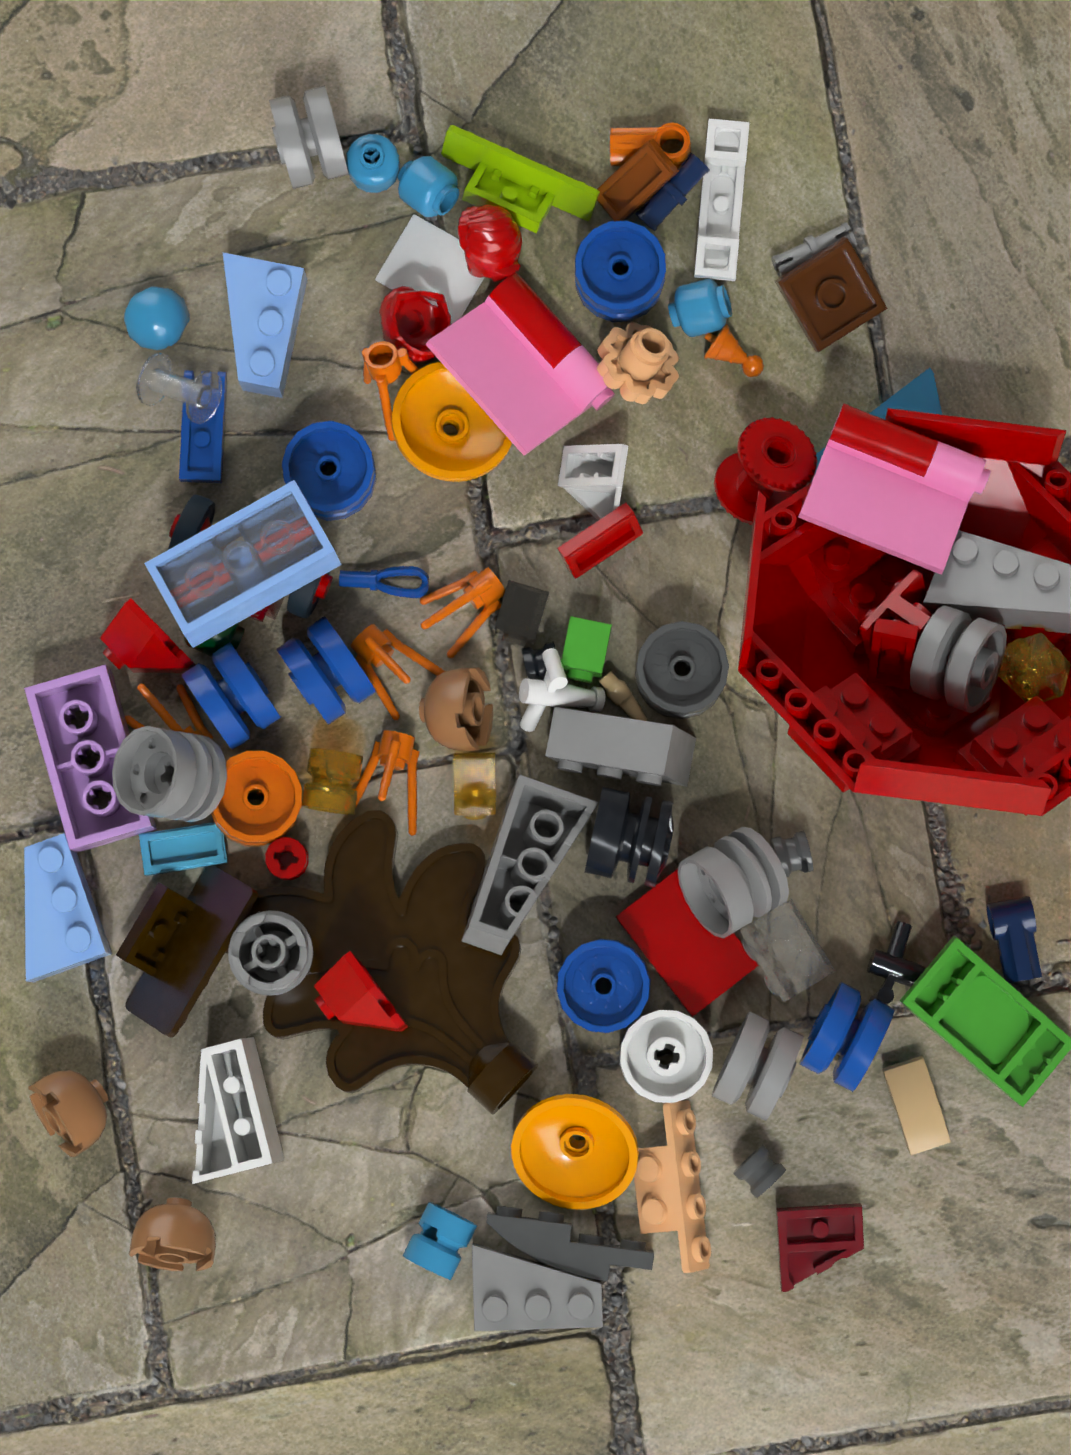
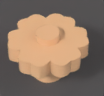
M630 322L624 330L614 327L597 349L599 356L602 358L597 366V370L603 377L605 385L610 389H620V394L626 401L646 404L652 396L662 399L679 378V374L674 368L679 357L673 349L672 343L661 331L649 325Z

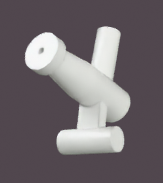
M554 648L547 649L542 653L547 670L544 680L525 678L520 684L519 699L521 703L528 704L520 721V727L528 732L535 730L546 706L559 708L588 707L590 711L600 712L605 704V691L602 687L593 686L589 690L567 684L568 681L558 651Z

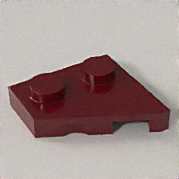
M861 1203L776 1208L781 1292H788L794 1289L795 1284L815 1273L818 1275L824 1272L841 1258H848L864 1249Z

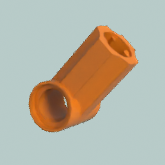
M673 122L666 123L661 127L611 128V166H622L649 140L654 139L661 148L667 140L676 139L682 142V149L673 154L665 151L664 153L678 168L691 152L689 133L685 127Z

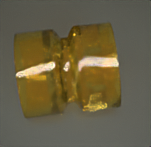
M310 748L307 772L312 776V780L304 784L301 807L328 813L355 815L358 791L353 788V783L360 780L363 756L330 749Z

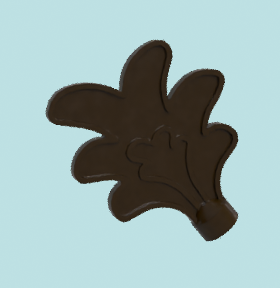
M381 810L366 811L344 827L333 842L325 862L324 893L291 886L269 887L256 890L258 897L251 912L245 919L263 911L287 913L296 918L306 928L313 946L311 967L302 982L286 993L272 996L267 995L263 1008L264 1027L270 1035L282 1040L318 1031L337 1030L339 1034L335 1037L327 1051L326 1067L328 1076L336 1087L346 1093L359 1092L384 1074L398 1068L428 1066L443 1070L456 1077L468 1088L467 1092L493 1115L524 1085L536 1070L538 1064L514 1042H509L503 1030L500 1017V1002L503 989L520 960L521 946L516 935L513 936L502 955L461 941L486 868L485 854L480 847L472 843L447 845L432 852L413 871L399 898L394 879V862L398 841L397 827L385 812ZM351 951L370 973L406 1022L408 1028L399 1032L344 1024L336 1016L328 1020L314 1001L320 995L314 985L346 953Z

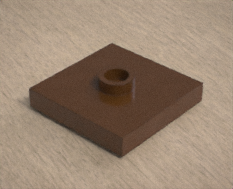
M845 237L775 280L776 285L816 352L822 351L888 309L851 243Z

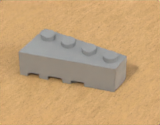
M958 530L942 575L935 572L923 605L932 615L937 609L946 605L969 613L972 622L980 617L1000 625H1005V628L1022 630L1023 626L1044 628L1047 632L1071 633V564Z
M519 774L510 792L461 940L462 942L502 955L599 802Z

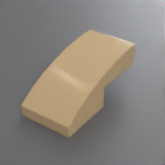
M923 1056L882 1068L892 1105L897 1112L910 1155L950 1143L944 1117Z

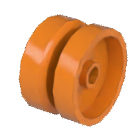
M245 751L230 757L226 761L227 781L224 795L217 808L211 813L216 827L229 840L246 847H264L271 844L274 840L284 837L293 828L302 806V787L295 770L283 758L267 751ZM257 790L259 796H264V800L260 805L249 803L247 798H249L251 791Z

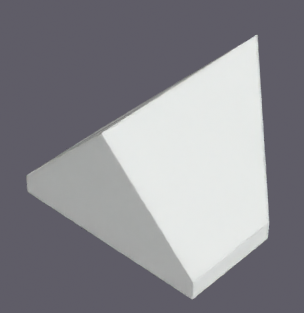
M628 445L564 446L558 486L564 488L597 520H600L620 506Z

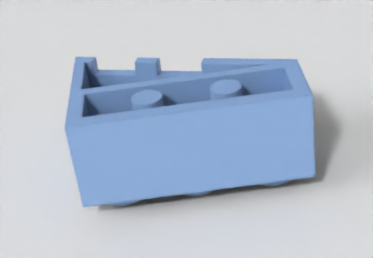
M223 253L238 382L243 391L283 398L307 284L305 270L301 267Z

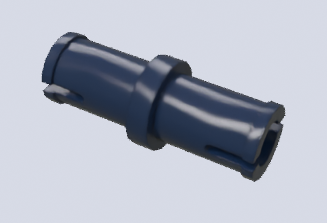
M691 152L677 168L679 172L635 213L654 232L678 204L680 206L684 205L687 201L685 196L710 171Z

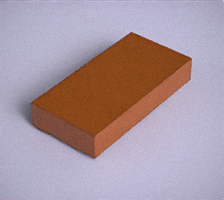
M654 139L649 140L597 188L600 192L597 201L613 221H626L674 177L679 170Z

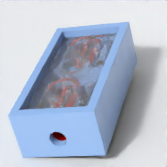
M295 480L144 563L181 631L193 648L341 565L334 548Z

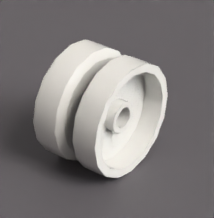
M657 1010L640 1017L627 1029L620 1044L619 1065L625 1081L638 1095L653 1102L675 1103L693 1096L705 1084L712 1069L713 1048L707 1032L694 1018L679 1011ZM664 1048L671 1050L673 1053V1060L668 1065L661 1064L660 1060L657 1059L658 1052Z

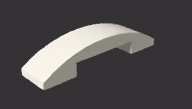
M720 119L708 120L704 164L710 171L703 176L695 278L736 280L750 122Z

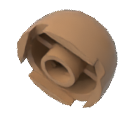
M479 667L459 668L443 672L433 680L427 689L425 698H422L420 701L419 716L421 721L426 723V727L434 740L448 749L478 751L480 750L478 746H486L489 741L493 721V704L485 706L483 691H491L485 672Z
M68 1070L53 1072L29 1085L28 1089L35 1092L29 1097L37 1116L50 1136L56 1132L66 1141L59 1145L70 1157H76L99 1140L106 1126L107 1112L103 1103L108 1101V1096L103 1086L96 1079L89 1082L82 1074Z
M168 1198L166 1204H158L143 1212L138 1219L132 1234L129 1255L133 1257L138 1253L139 1263L157 1269L183 1271V1263H197L196 1271H202L211 1268L214 1263L216 1233L208 1217L202 1211L191 1207V1201L184 1198Z

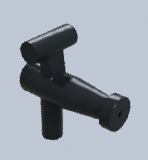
M897 921L887 952L874 949L867 972L883 977L885 980L881 989L871 996L869 1002L877 999L888 1005L894 999L892 988L895 982L911 987L926 969V967L903 958L912 929L910 924Z

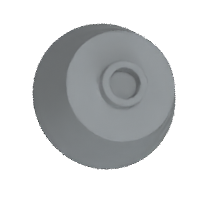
M280 911L259 912L245 919L233 933L228 949L229 964L236 979L248 990L260 995L272 996L283 994L295 988L307 975L313 958L312 941L306 928L293 916Z

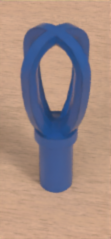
M414 566L390 567L380 571L371 570V572L340 570L339 586L370 588L372 591L380 590L394 596L420 598L428 591L429 576L424 570ZM394 576H418L421 578L422 584L416 589L398 588L382 583L381 579Z

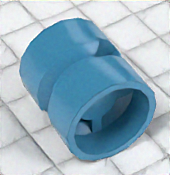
M428 1202L419 1221L422 1231L412 1235L403 1257L439 1276L451 1280L461 1261L458 1250L468 1246L478 1225L448 1209Z

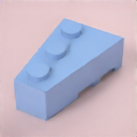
M65 833L24 847L26 981L34 983L111 955L112 952L77 853L69 849Z

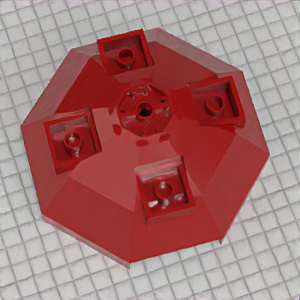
M887 408L885 420L986 460L984 468L991 471L982 494L974 492L968 502L959 527L960 531L1071 564V473L1058 461L1067 430ZM811 483L766 512V497L758 490L752 524L738 672L789 724L787 734L843 793L850 789L855 793L1021 813L1025 816L1028 814L1043 816L1071 796V633L1047 632L1044 628L1022 626V630L1005 628L1007 634L1005 652L1008 653L1006 666L1000 670L986 701L974 713L949 706L945 696L937 701L913 693L911 686L907 690L867 682L869 660L859 630L864 616L870 609L877 608L889 596L892 586L900 578H906L913 569L922 573L926 591L929 589L935 572L798 518Z

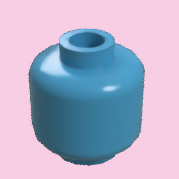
M379 134L361 136L350 145L346 153L348 174L350 180L357 188L365 192L379 193L387 190L396 182L400 172V159L396 146L388 138Z
M423 156L414 161H408L398 174L399 198L424 217L445 215L453 208L459 198L460 192L457 188L458 180L456 174L431 156Z
M704 279L677 287L674 296L675 302L668 304L673 326H681L684 333L689 337L722 330L727 318L732 317V308L726 287L724 285L718 286L713 279Z

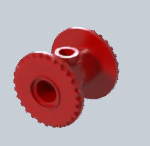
M774 417L756 420L744 429L739 437L738 453L724 459L715 473L714 490L717 499L720 501L721 506L726 509L727 513L733 515V518L739 519L740 522L752 525L758 490L766 497V512L791 496L792 491L799 490L809 483L816 471L817 454L810 438L804 434L803 430H800L797 425L791 424L790 421Z

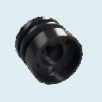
M603 787L584 873L612 878L619 861L627 863V881L634 883L638 865L648 868L644 886L655 888L657 878L664 867H666L674 831L673 802L662 800L659 817H651L649 813L652 797H645L637 814L630 812L629 792Z

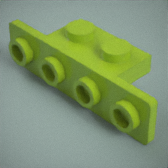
M450 125L446 132L441 155L475 171L464 190L463 201L474 206L489 204L503 207L510 212L513 220L519 226L534 233L538 232L551 206L585 221L591 219L599 197V190L455 125Z

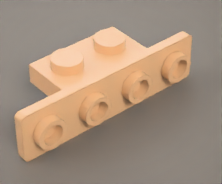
M689 1100L663 1103L667 1145L638 1148L639 1156L634 1182L640 1233L678 1231L683 1273H692L709 1269V1259L711 1256V1245L706 1237L704 1222L706 1203L701 1195L699 1180L701 1161L696 1152L694 1139L696 1119L691 1110Z

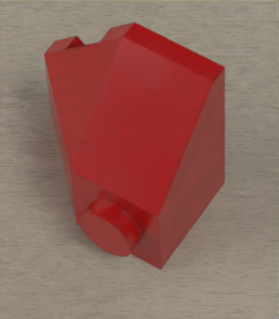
M132 598L124 603L100 637L108 646L102 653L119 670L126 665L133 673H185L196 665Z
M351 951L346 953L314 985L320 994L314 1001L328 1020L336 1016L344 1024L399 1032L408 1028L406 1022L370 973Z

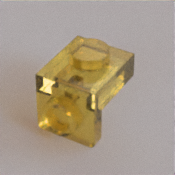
M454 753V815H463L464 818L470 820H479L486 818L488 815H495V753Z

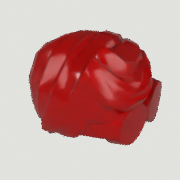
M489 204L467 207L466 210L462 211L458 222V237L460 246L464 250L468 272L475 277L491 278L494 282L504 280L518 272L521 267L518 259L522 246V235L518 224L513 220L510 212L503 207Z
M401 286L390 291L381 302L379 314L381 316L384 341L393 344L397 350L401 348L406 349L409 359L413 363L424 362L435 357L425 344L432 337L451 325V315L448 312L445 296L440 293L418 291L412 287ZM426 299L437 302L438 306L432 305Z

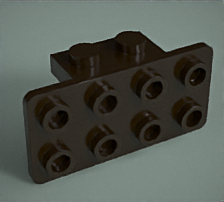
M214 865L205 868L188 898L158 883L116 953L117 957L144 971L126 1001V1009L162 1034L170 1038L176 1036L186 1022L200 994L208 985L209 979L223 955L229 949V943L236 928L251 912L258 897V892Z

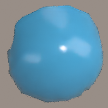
M156 286L136 293L130 299L124 314V322L129 337L140 347L153 350L166 349L168 346L177 343L190 321V314L185 300L172 289Z

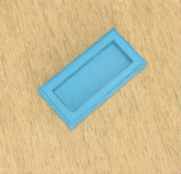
M215 822L139 834L145 876L191 870L211 865L229 864L225 835L216 827Z

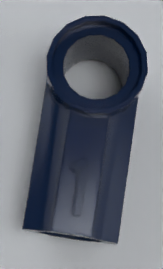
M1025 896L987 903L989 928L993 940H997L1004 979L1008 983L1042 977L1034 933H1036L1037 929L1036 918L1030 897Z

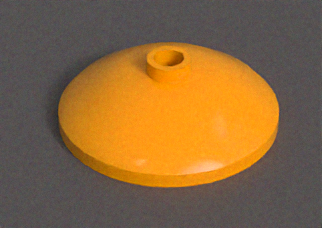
M441 362L429 364L413 373L398 391L391 416L394 439L407 461L422 473L443 481H468L489 473L507 455L512 442ZM452 425L457 429L458 433L456 435H448L444 432L443 427Z
M579 1094L556 1095L533 1105L519 1120L511 1144L513 1165L524 1185L542 1200L567 1209H591L613 1201L630 1185L638 1164V1143L634 1131L627 1120L607 1103ZM572 1135H580L583 1136L585 1139L576 1140L572 1137Z

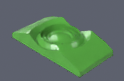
M955 936L949 940L900 999V1002L922 1023L955 1049L979 1073L1021 1107H1024L1071 1050V1038Z

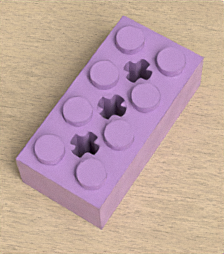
M102 665L24 688L69 849L78 853L156 830L154 817L129 812L119 803L113 789L112 769L115 755L122 741L130 733L112 670L108 666ZM78 710L89 715L88 721H84L86 725L82 728L71 724V719L76 718L75 712ZM91 749L94 753L100 755V761H96L97 766L92 769L86 764H82V759L88 758L86 752ZM102 789L107 794L112 795L111 801L107 802L108 806L104 809L98 805H93V799L99 798L97 792Z

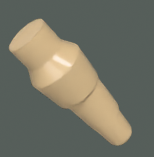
M612 671L599 680L605 688L606 696L615 705L620 706L631 719L647 721L646 716L641 710L642 708L632 695L625 681L618 679Z

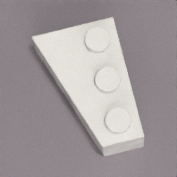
M254 1037L241 1038L201 1049L198 1103H200L198 1130L195 1132L197 1149L192 1184L283 1161L284 1156Z

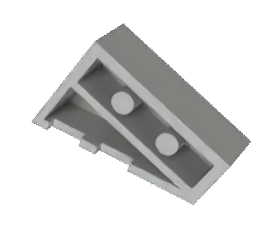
M554 707L545 756L558 762L557 769L582 773V769L585 767L596 769V775L606 778L621 779L622 775L637 777L636 781L644 784L661 786V782L687 787L696 738L674 725Z
M472 1243L474 1331L603 1327L601 1281L581 1277L517 1255Z

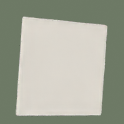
M414 214L375 280L391 290L407 286L418 291L443 294L448 312L451 315V323L453 324L462 317L485 277H475L468 272L464 250L461 248L458 238ZM426 299L432 305L438 306L437 302Z

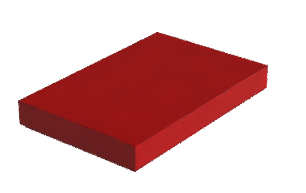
M678 869L615 917L691 1017L759 966L734 933L725 938L714 936L697 920L685 901L680 888Z

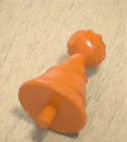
M725 324L717 337L712 333L705 335L704 339L712 343L704 355L705 359L710 358L716 361L730 362L731 364H741L743 373L748 377H757L762 373L764 368L763 360L757 355L747 357V353L743 351L738 340L733 336L728 324Z

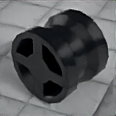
M554 641L545 643L541 649L521 648L527 679L544 680L547 670L542 653L550 648L556 649Z

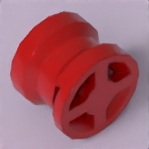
M281 837L274 840L268 846L265 853V863L268 870L277 878L294 880L305 873L309 865V855L306 848L298 840L291 837Z

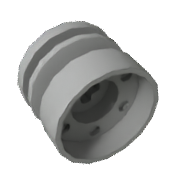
M144 726L132 731L122 741L115 755L112 769L113 789L119 803L131 813L185 822L199 821L205 819L217 808L224 795L227 781L226 760L220 746L210 737Z
M742 826L715 842L714 848L707 846L679 863L678 879L685 901L697 920L714 936L725 938L751 923L753 917L760 918L770 910L787 902L789 888L782 863L769 843L752 828Z

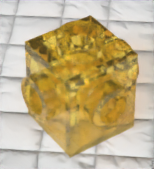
M1041 632L1008 643L998 675L1025 703L1035 696H1038L1045 702L1063 696L1071 663Z

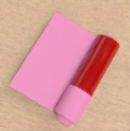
M518 272L508 276L497 285L485 302L432 337L425 344L524 456L592 406L596 411L601 409L615 395L605 385L603 377L599 374L597 370L599 363Z
M843 403L798 518L942 575L968 502L974 492L982 494L991 471L984 468L986 460Z

